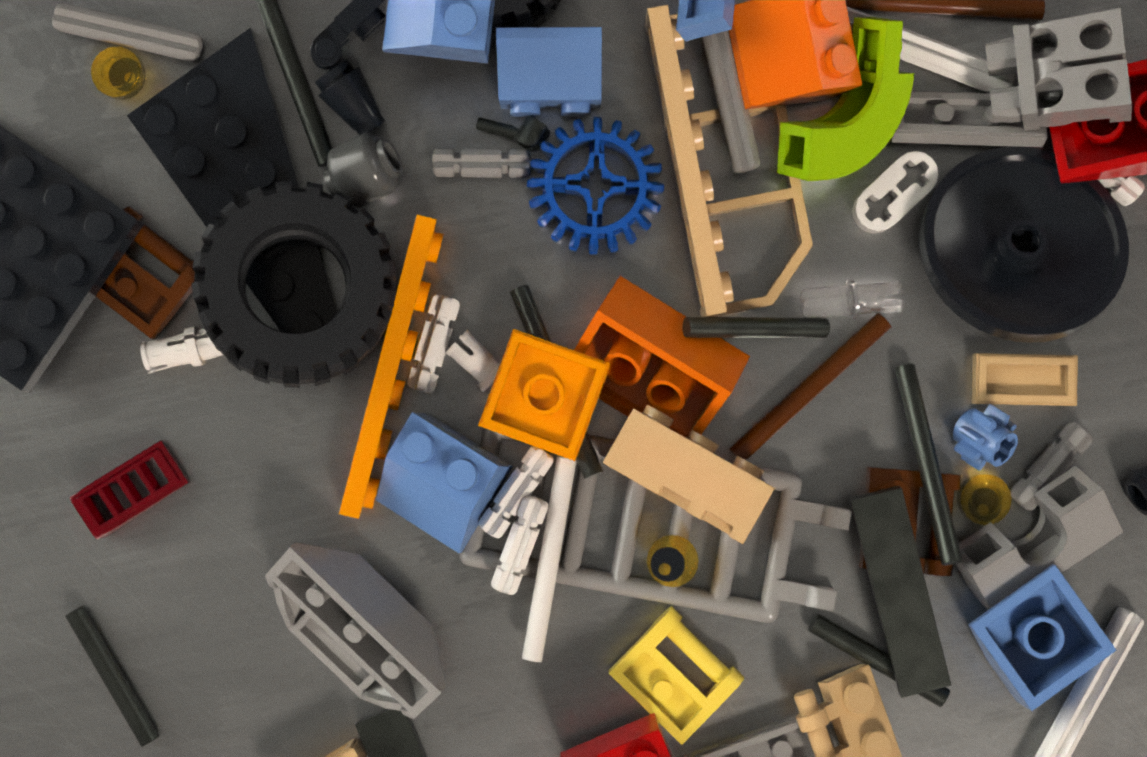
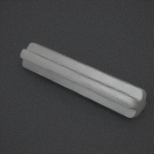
M63 2L56 5L52 17V26L58 31L190 62H197L202 52L203 38L197 33Z
M729 30L701 37L732 170L735 173L754 170L760 166L761 161L749 110L744 108Z

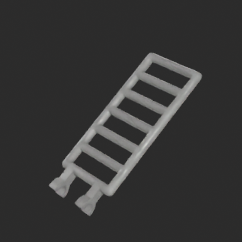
M483 428L480 446L498 457L502 439L521 441ZM589 435L600 462L601 457L605 458L615 439ZM579 467L556 583L764 623H771L777 619L781 601L834 612L836 590L828 586L787 580L785 575L796 520L849 531L852 510L800 500L802 479L799 475L759 467L764 470L760 480L774 487V490L780 491L761 598L760 601L730 595L740 543L723 531H721L710 591L680 586L682 575L678 579L669 582L631 577L646 488L629 478L611 572L581 567L598 475L584 479ZM546 474L544 477L540 475L537 479L540 483L531 494L532 496L542 499ZM675 504L667 547L677 549L685 560L693 515ZM478 525L464 550L460 553V560L467 566L495 571L497 565H502V562L499 560L502 552L481 548L484 530ZM530 555L526 569H521L523 577L536 579L539 559L532 558ZM664 563L662 575H668L671 567L669 564Z

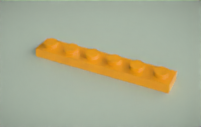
M416 215L392 314L387 326L339 511L341 515L359 519L363 507L373 509L380 482L379 479L371 478L375 458L385 460L393 430L384 428L388 408L398 411L406 382L396 379L401 359L411 362L418 332L409 330L414 310L424 312L431 283L422 281L426 262L437 263L444 236L442 233L435 232L437 219Z

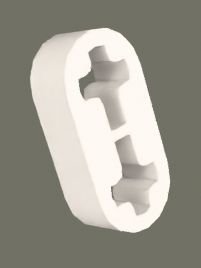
M913 151L907 152L894 161L854 200L852 215L857 226L865 232L880 233L895 225L936 185L938 168L933 158L926 153ZM904 164L910 168L916 165H920L923 168L924 172L920 176L921 181L924 183L922 187L914 183L903 192L896 187L907 174L902 167ZM889 193L894 200L883 210L884 215L887 217L885 222L879 217L872 221L867 219L865 213L868 212L869 206L865 202L866 199L869 198L871 201L876 202Z

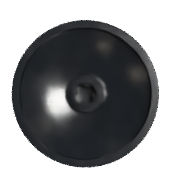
M1010 146L994 148L973 155L955 166L940 181L926 206L921 221L920 252L930 283L942 301L957 316L989 335L1005 340L1033 343L1057 340L1078 332L1093 322L1115 298L1124 281L1129 261V239L1123 216L1111 194L1100 181L1092 180L1061 184L1055 153L1033 147Z

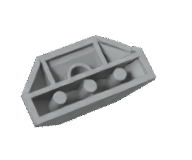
M295 542L265 575L269 587L274 588L276 603L287 629L360 699L386 709L402 711L404 716L415 719L445 690L446 683L432 624L358 553Z

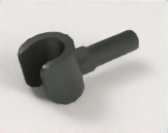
M531 116L526 117L520 129L511 124L508 125L481 117L478 118L476 129L505 136L507 139L514 140L517 144L532 152L540 150V144L546 141L550 135V130L547 126Z

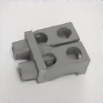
M1121 8L1046 21L1030 27L1029 24L1013 26L1014 37L985 44L989 76L1010 73L1018 74L1019 86L990 90L994 122L1013 123L1023 121L1024 131L1040 129V126L1056 127L1073 122L1109 119L1110 123L1131 121L1132 101Z

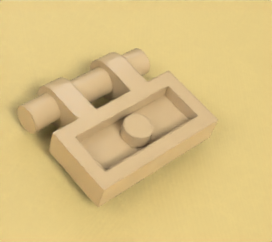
M858 664L818 682L824 700L823 703L818 704L813 689L803 690L794 695L799 714L796 715L798 726L802 733H807L815 757H902L869 664ZM830 721L840 744L836 747H833L826 727Z

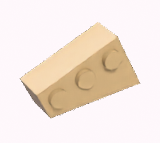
M649 405L646 406L643 413L633 408L606 455L603 464L683 508L696 518L704 520L727 533L729 537L739 543L744 544L775 489L760 480L764 470L739 456L731 464L715 455L719 445L693 430L688 438L683 437L669 429L674 419Z

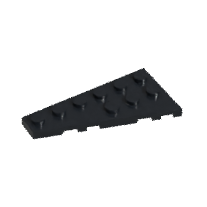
M251 28L127 115L206 227L209 224L216 225L222 218L220 211L231 201L236 205L245 201V192L260 186L262 192L276 189L275 182L291 181L292 188H302L286 134L272 96L273 92L268 75L264 70L256 36ZM304 240L283 241L266 248L253 260L247 273L246 284L281 332L301 334L314 331L328 323L338 312V304L318 244Z

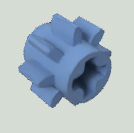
M989 404L984 413L974 408L969 409L955 424L953 438L958 443L954 450L962 455L961 459L978 471L982 470L986 462L995 467L1001 466L1011 458L1016 450L1018 437L1013 431L1017 425L1009 420L1010 415L992 404Z

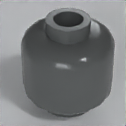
M366 132L329 151L327 156L328 170L324 171L323 178L331 195H335L337 191H340L352 198V206L360 208L395 191L398 186V176L402 174L403 168L396 149L387 138L380 139L376 135Z

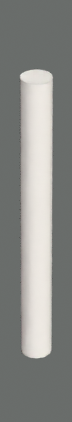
M560 456L556 458L522 659L533 662H542L577 462V460L573 461Z

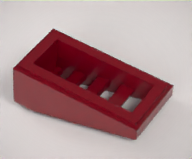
M160 440L69 498L92 535L98 540L114 533L190 483V480L164 440ZM152 459L155 460L169 482L162 487L146 464ZM134 471L137 472L150 492V495L145 498L129 476ZM119 484L132 506L127 509L123 507L112 490V485ZM100 495L113 518L109 520L106 518L94 497Z

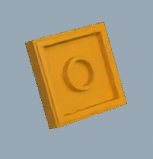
M513 329L478 426L576 461L611 364Z

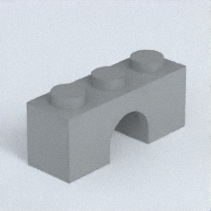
M1074 466L1033 494L1040 508V517L1035 528L1027 536L1019 540L1009 541L990 522L958 543L962 562L956 563V566L970 591L987 610L1050 565H1056L1059 571L1063 573L1123 533L1104 490L1078 467Z

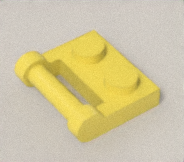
M670 606L608 670V673L649 714L655 713L658 722L683 745L740 686L744 676L734 666L728 668L681 622L683 616L674 607ZM666 636L714 682L713 687L706 694L656 647Z

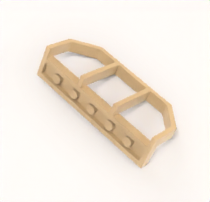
M668 5L647 8L644 23L645 33L649 37L662 104L663 126L665 133L668 135L682 208L680 211L681 219L685 223L701 306L699 310L700 317H717L772 306L813 246L800 179L785 175L787 189L706 204L707 201L714 200L713 186L709 170L700 171L696 151L704 150L701 126L720 123L719 110L715 109L689 114L687 101L694 99V89L690 70H680L677 50L684 49V39L676 30L678 14L670 15ZM786 105L748 109L750 117L773 112L779 141L780 122H789ZM790 201L798 238V247L763 297L732 302L734 298L729 272L719 271L716 252L724 250L720 224L718 220L710 222L709 216Z

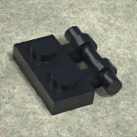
M353 0L334 18V21L311 43L310 52L314 64L322 70H331L340 64L342 48L347 43H350L356 36L363 42L372 36L385 23L386 15L383 11L386 8L387 0Z

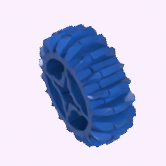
M594 117L593 132L585 133L584 124L581 119L574 120L573 130L576 136L569 138L562 127H558L555 130L556 139L560 143L558 148L547 141H543L540 144V150L550 158L549 161L532 159L530 163L534 171L544 174L543 178H530L527 180L528 189L543 191V195L529 200L530 208L538 210L547 207L548 209L537 220L538 225L543 228L555 221L558 226L554 229L551 239L556 243L563 238L566 232L572 234L569 250L573 252L578 250L581 238L590 240L588 247L590 255H597L599 248L598 240L606 239L607 248L610 253L617 252L618 242L615 236L622 234L629 245L634 244L637 238L630 227L635 224L641 230L648 231L652 224L641 214L642 211L658 214L661 208L658 202L647 198L648 194L658 195L664 192L663 183L650 182L648 179L661 173V163L645 165L643 162L653 154L654 148L652 145H645L636 151L633 147L640 138V132L633 130L625 140L619 138L622 122L615 120L612 124L610 134L603 133L601 117ZM589 148L588 165L583 171L578 174H566V177H555L559 166L568 156L578 150ZM604 148L621 155L632 167L637 180L626 179V176H618L611 173L605 165ZM595 162L599 164L598 175L601 176V183L610 185L608 193L602 190V197L598 198L597 211L592 209L593 198L590 197V190L581 188L583 180L589 183L590 175H593ZM553 193H566V196H573L582 200L587 210V226L570 219L558 206ZM625 195L637 196L633 207L623 218L610 225L602 226L603 207L608 201L614 198H624Z

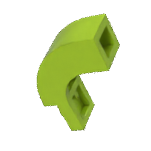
M854 17L853 40L863 85L843 93L835 106L817 119L780 122L778 174L805 181L840 178L868 164L887 145L899 127L907 109L915 74L899 71L903 21L876 17Z

